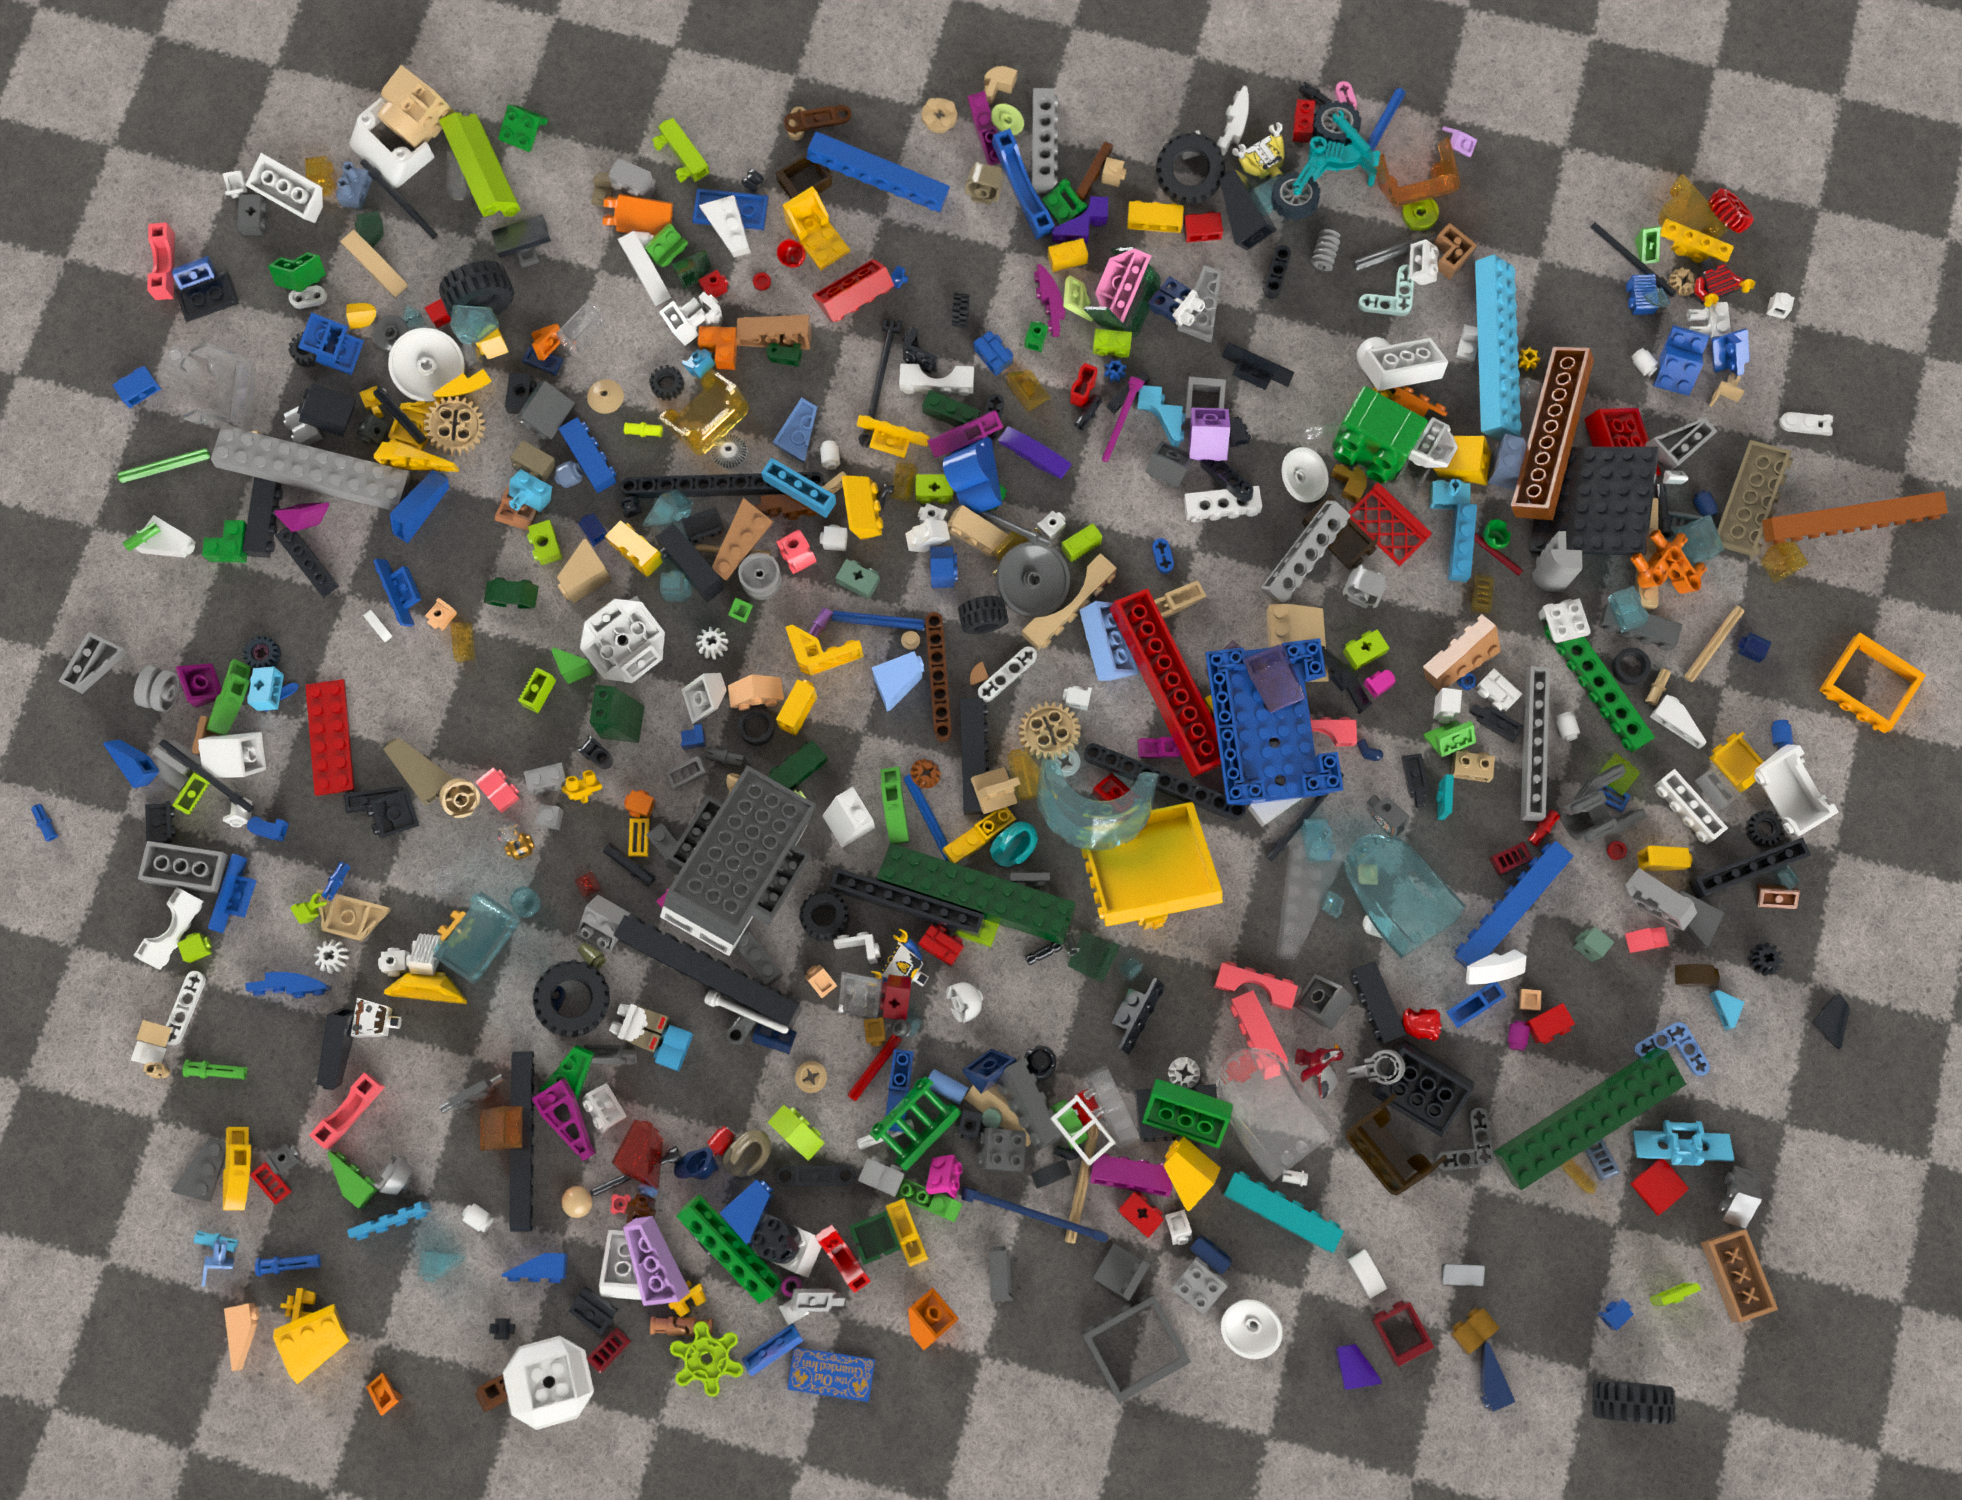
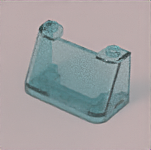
M482 891L472 896L469 901L471 903L469 911L447 941L439 942L433 950L435 952L434 958L472 984H476L522 921L520 917Z

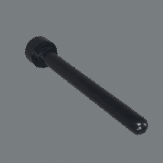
M677 1146L668 1149V1152L665 1153L666 1155L591 1189L590 1194L597 1196L668 1162L676 1164L682 1161V1157L678 1154Z

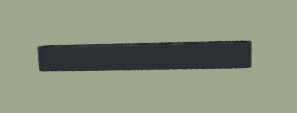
M1091 743L1085 748L1084 759L1086 762L1184 802H1193L1194 806L1232 821L1241 820L1246 813L1245 805L1227 804L1226 795L1101 745ZM1090 750H1095L1098 753V756L1094 758L1090 757L1088 755V752ZM1112 757L1116 763L1110 765L1106 762V759ZM1129 764L1134 770L1127 772L1123 766ZM1145 771L1149 772L1151 774V778L1144 779L1141 773ZM1167 779L1169 785L1162 786L1159 780ZM1184 786L1187 792L1184 794L1180 793L1177 787ZM1202 793L1205 796V800H1197L1195 794ZM1220 800L1223 803V807L1217 808L1213 802ZM1237 807L1241 810V814L1234 815L1231 809Z
M534 1051L512 1052L510 1232H531L533 1230V1226H531V1219H533V1205L531 1206V1198H533V1185H531L533 1165L531 1163L532 1157H534V1144H532V1137H534V1124H532V1117H534V1104H532V1097H534V1084H532V1077H534V1064H532L533 1057H535Z

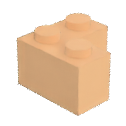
M751 674L728 685L730 707L739 708L740 711L749 710L751 706L760 704L772 707L776 706L777 702L784 700L781 677Z

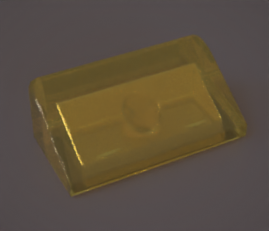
M897 463L892 482L894 490L889 495V498L907 502L911 501L918 467L913 463Z
M451 623L454 660L456 662L476 660L472 623Z
M1572 1158L1559 1166L1586 1194L1589 1195L1596 1192L1598 1184Z

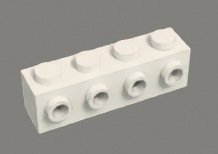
M1675 769L1654 785L1657 794L1668 801L1670 808L1683 818L1682 821L1686 826L1694 830L1696 837L1701 842L1708 844L1728 829Z

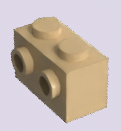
M1460 749L1453 754L1451 775L1454 778L1490 782L1493 779L1495 756H1489L1487 752L1475 754L1470 753L1469 750Z

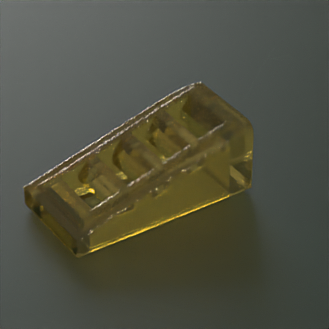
M1475 574L1470 611L1490 613L1493 601L1494 577ZM1479 580L1487 581L1489 585L1479 584ZM1478 587L1486 588L1488 591L1478 590ZM1478 594L1487 595V598L1480 597ZM1477 600L1485 601L1486 604L1477 603Z

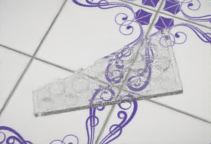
M1289 843L1275 958L1296 960L1348 851Z

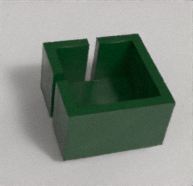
M887 1210L849 1226L855 1244L861 1243L862 1245L857 1247L863 1265L881 1259L882 1253H884V1256H888L902 1250Z

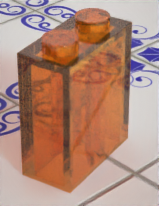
M502 1106L481 1110L480 1151L522 1148V1107Z

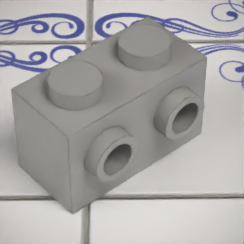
M562 762L524 772L527 790L532 795H542L546 793L545 791L562 790V786L566 785V778L568 777L566 767Z

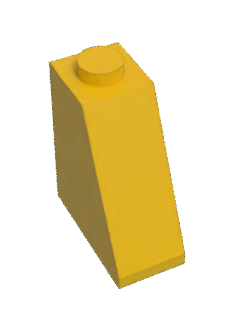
M1647 846L1637 852L1638 868L1645 872L1687 870L1691 867L1693 861L1689 848Z

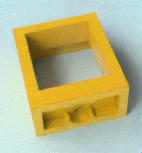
M797 679L776 718L779 728L794 736H797L817 699L815 687H813L814 685L811 682Z

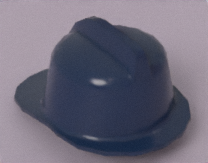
M706 1147L686 1153L682 1157V1161L675 1164L674 1174L679 1179L694 1177L699 1180H705L712 1173L718 1171L719 1166L713 1157L712 1149Z

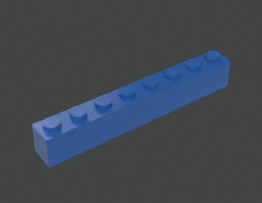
M815 132L808 147L806 159L824 165L831 170L841 172L848 177L856 178L863 183L878 187L880 190L893 193L897 197H902L915 204L925 206L932 211L940 213L948 196L950 186L819 132Z
M1554 841L1551 845L1547 843L1541 849L1543 854L1539 859L1535 857L1528 864L1531 868L1527 872L1523 871L1516 878L1518 883L1514 887L1511 885L1504 892L1506 897L1502 901L1499 899L1491 907L1494 911L1490 915L1486 914L1479 921L1482 925L1477 930L1475 928L1472 929L1467 935L1469 940L1465 944L1460 943L1454 950L1457 954L1453 958L1466 969L1467 966L1490 955L1574 857L1557 841Z

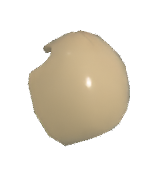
M572 1186L562 1196V1208L568 1216L581 1218L587 1215L592 1208V1196L585 1187Z

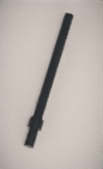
M366 159L360 162L368 170V175L374 181H377L432 239L438 236L426 221L381 176L382 173L376 167L374 168Z
M1596 222L1591 225L1590 228L1641 272L1644 274H1655L1656 287L1658 289H1663L1671 297L1677 293L1676 290L1667 284L1665 278L1659 277Z
M165 739L160 741L159 745L229 797V801L233 804L241 806L248 813L254 809V806L244 800L239 792L231 790Z
M1329 794L1317 796L1286 834L1275 842V847L1266 856L1268 860L1273 861L1281 851L1286 849L1288 842Z

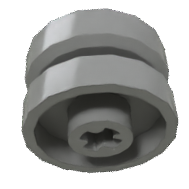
M754 553L743 559L739 566L738 575L745 593L756 600H766L776 595L782 584V576L776 560L766 553Z
M155 666L145 667L139 674L135 684V703L138 706L153 708L155 711L163 713L170 711L180 691L181 682L178 674L169 670L163 671Z

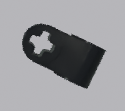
M588 735L586 742L576 750L600 769H609L613 765V757L599 742ZM602 756H607L605 762L599 763Z

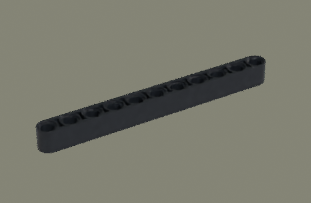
M797 472L812 482L820 481L818 485L821 487L825 485L824 478L819 472ZM761 473L626 477L620 483L625 497L636 496L638 499L785 494L763 481ZM759 482L765 483L762 487L756 486ZM739 483H746L744 487H737ZM685 484H689V485H690L689 488H687V489H682V486H683V485H685ZM702 484H709L707 488H700ZM720 484H727L725 488H719ZM648 485L653 486L650 490H644ZM665 485H671L670 489H663ZM634 486L632 490H626L627 487Z

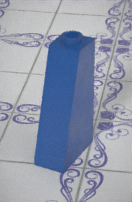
M432 470L389 514L393 535L407 544L449 489L448 478L443 473Z

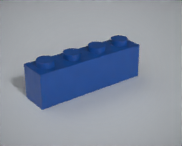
M577 417L558 428L597 493L617 483L614 478L617 474L612 466L608 467L605 463L608 460L603 451L599 452L596 447L599 445L593 436L589 437L587 432L590 430L585 422L581 423Z

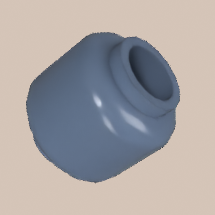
M567 461L556 467L554 478L557 484L569 488L579 484L584 474L578 463Z

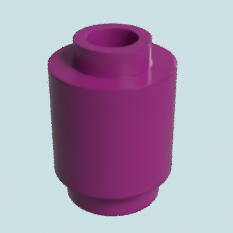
M1514 1021V1024H1510L1507 1040L1509 1049L1525 1051L1530 1027L1526 1026V1022Z
M789 1276L782 1282V1292L788 1297H792L794 1290L789 1289V1283L794 1282L796 1289H802L803 1287L802 1281L796 1276Z

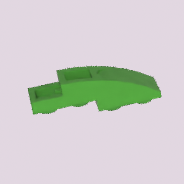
M236 659L230 662L221 694L216 697L207 730L218 735H227L246 695L250 683L248 677L251 666Z
M900 767L880 769L881 790L889 841L893 844L908 843L910 841Z

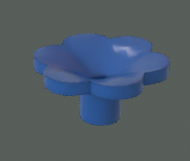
M897 266L895 271L892 272L893 287L900 288L902 283H907L908 276L904 275L905 268Z

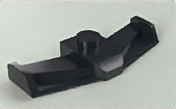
M1322 646L1324 666L1333 673L1329 678L1341 692L1347 689L1358 709L1357 713L1361 714L1373 703L1369 701L1357 679L1358 673L1350 664H1344L1327 651L1325 646Z

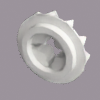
M1068 749V762L1070 765H1065L1062 769V762L1058 759V756H1055L1054 761L1050 757L1051 769L1057 776L1066 778L1073 776L1079 770L1080 757L1075 750ZM1063 753L1062 759L1064 760L1067 758V755Z
M1180 1057L1171 1063L1168 1076L1172 1084L1189 1089L1197 1084L1200 1078V1068L1192 1059ZM1185 1065H1187V1072L1193 1074V1076H1186L1182 1081V1074L1176 1072V1070H1183Z

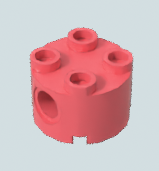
M799 529L776 541L780 549L779 552L782 558L787 561L792 574L817 562L807 540Z

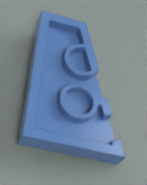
M801 397L774 439L773 445L804 463L817 406Z

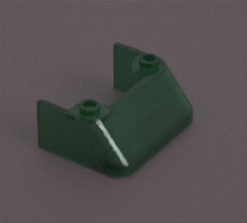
M1134 247L1111 248V252L1116 256L1134 249ZM1148 263L1123 323L1108 307H1085L1084 311L1103 328L1132 332V337H1137L1150 310L1148 302L1161 285L1160 276Z

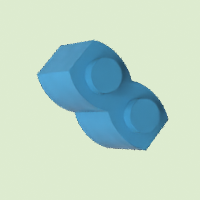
M669 1025L668 1029L665 1028L661 1036L663 1043L661 1047H657L654 1053L655 1063L679 1072L693 1038V1033Z

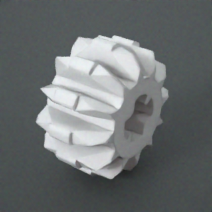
M709 627V632L702 630L703 636L698 635L697 639L699 642L696 643V646L700 648L699 653H705V658H709L712 655V658L716 659L717 653L722 657L723 653L721 650H728L726 644L729 641L725 638L726 633H720V628H716L713 631V628ZM715 640L716 644L712 643L710 646L709 642H713Z
M331 940L330 943L324 941L323 948L317 947V950L320 952L314 954V957L318 958L315 964L320 966L321 971L327 970V973L332 974L334 970L340 972L339 965L346 967L343 959L348 960L349 956L343 955L348 952L347 948H343V943H336L335 940ZM330 953L334 955L333 959L328 957Z

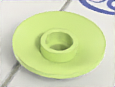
M998 104L993 108L991 120L1000 132L1010 128L1012 134L1017 135L1023 130L1024 120L1016 108L1008 104Z

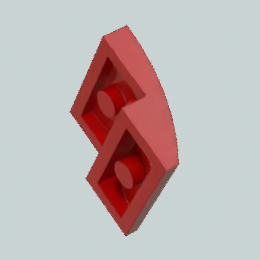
M1657 1159L1647 1170L1639 1174L1630 1183L1657 1216L1668 1209L1689 1189L1665 1159Z

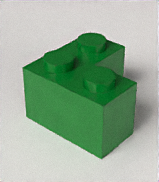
M306 252L294 261L281 257L268 265L275 285L296 292L305 291L308 286L319 282L326 275L319 255Z
M225 520L223 538L204 537L202 556L209 562L247 563V555L243 552L247 523L244 520Z

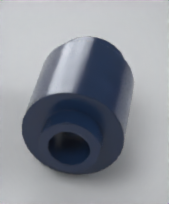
M1702 490L1694 495L1695 498L1692 501L1704 519L1710 518L1719 512L1717 509L1718 505L1710 491L1705 492V490Z

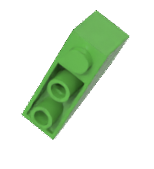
M337 1150L336 1153L328 1151L327 1154L342 1195L354 1206L363 1209L379 1190L373 1186L376 1181L369 1176L365 1178L361 1175L360 1172L362 1170L354 1163L348 1164L345 1161L347 1157Z
M903 1178L896 1194L897 1198H904L906 1202L954 1223L962 1207V1203L940 1193L929 1195L926 1187Z

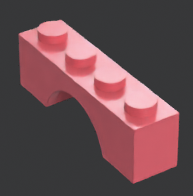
M168 223L148 224V241L153 254L152 273L148 274L147 291L155 300L174 299V277L172 272L174 268L175 232Z
M1310 717L1312 732L1316 731L1326 734L1331 738L1335 746H1355L1357 743L1356 720H1351L1350 717H1341L1339 720H1332L1331 717H1322L1320 720H1312Z
M1230 961L1220 964L1214 988L1233 993L1236 988L1243 984L1254 983L1265 989L1270 999V1005L1289 1011L1292 1009L1298 988L1297 985H1294L1293 981L1288 979L1277 980L1274 979V975L1269 973L1261 975L1255 973L1256 970L1249 967L1244 969L1238 968L1236 963Z
M364 1072L352 1085L350 1093L342 1105L330 1116L323 1119L309 1136L321 1147L331 1150L385 1086L371 1074Z

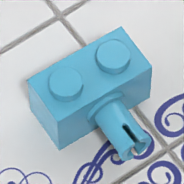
M520 469L510 479L509 495L513 499L509 501V505L512 509L517 505L515 510L518 511L523 504H526L541 512L551 501L552 486Z
M1453 479L1450 482L1445 480L1432 482L1430 486L1429 508L1454 510L1458 502L1470 504L1469 483L1458 479L1456 481Z

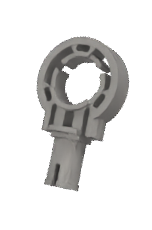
M1386 1049L1375 1053L1372 1058L1364 1060L1365 1063H1375L1347 1068V1074L1356 1073L1348 1075L1349 1080L1377 1075L1378 1077L1370 1078L1369 1082L1377 1081L1380 1084L1389 1085L1403 1077L1405 1063L1400 1054ZM1390 1057L1395 1066L1393 1074L1396 1075L1398 1073L1397 1077L1391 1081L1389 1078L1394 1077V1075L1386 1076L1380 1069V1062L1383 1058Z

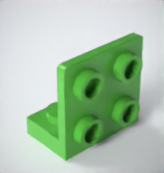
M1456 720L1423 734L1425 740L1441 757L1476 743L1474 724L1471 721L1460 724Z

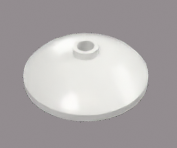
M1305 447L1296 448L1290 451L1283 460V482L1288 492L1295 499L1311 503L1319 500L1325 494L1329 481L1328 471L1324 461L1315 451Z
M1256 1300L1238 1301L1226 1310L1222 1318L1221 1332L1224 1341L1232 1351L1242 1357L1249 1359L1265 1358L1274 1353L1281 1343L1283 1328L1280 1318L1272 1308ZM1251 1321H1255L1257 1325H1252Z

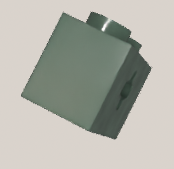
M846 559L835 577L836 583L869 600L880 582L878 573L873 569L869 568L867 570L861 567L862 565L855 560L850 561ZM860 575L862 576V579H855V577H859Z
M1594 927L1590 930L1586 929L1575 938L1574 941L1577 943L1574 948L1591 962H1594L1606 954L1614 941Z

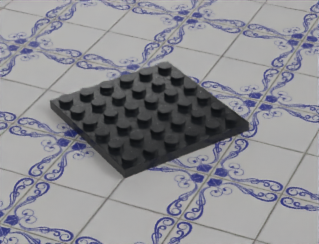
M1571 447L1553 520L1534 519L1530 553L1541 554L1542 550L1546 548V545L1549 544L1558 531H1566L1567 550H1582V554L1635 555L1638 553L1646 555L1659 448Z

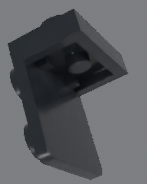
M911 327L910 331L904 334L902 340L904 342L902 345L903 360H905L906 364H919L922 370L927 373H937L938 357L917 348L919 344L918 329Z

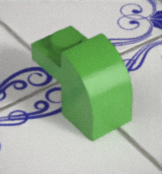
M1063 1099L1050 1108L1056 1114L1068 1102L1066 1099ZM1072 1107L1057 1118L1071 1137L1083 1128ZM1086 1131L1075 1140L1077 1145L1089 1139ZM1066 1139V1141L1068 1142V1144L1070 1145V1147L1073 1148V1146H1072V1145L1069 1143V1141Z

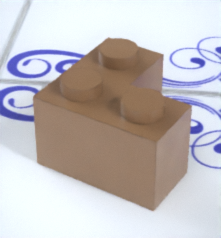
M1450 223L1440 232L1434 243L1444 253L1437 265L1438 271L1450 280L1473 256L1478 246Z

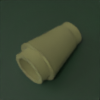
M586 942L582 943L577 949L585 962L592 967L600 969L606 962L604 953Z

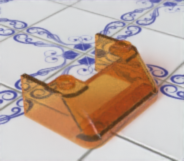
M1446 137L1438 143L1441 162H1437L1431 167V179L1398 187L1396 178L1389 175L1384 153L1380 154L1379 164L1376 166V176L1380 190L1393 206L1401 207L1452 194L1460 188L1461 182L1450 137Z

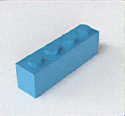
M772 457L761 472L763 481L827 518L836 504L834 494Z
M1458 502L1454 508L1448 580L1467 582L1471 577L1477 505Z

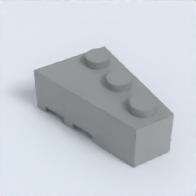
M1702 418L1661 436L1654 437L1645 446L1658 447V460L1667 470H1673L1711 438L1717 430L1706 418Z
M88 631L59 682L83 694L128 652Z
M1640 868L1625 885L1636 907L1681 930H1684L1697 914L1694 902L1691 899L1683 897Z

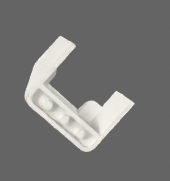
M379 98L358 116L350 139V147L362 160L366 159L374 168L376 167L382 173L381 176L393 188H397L430 162L434 155L426 141L413 152L406 147H398L393 152H390L370 132L371 129L381 122L377 117V113L385 102L382 98Z

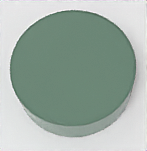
M993 1107L988 1108L982 1115V1122L987 1128H997L1003 1120L1000 1110Z

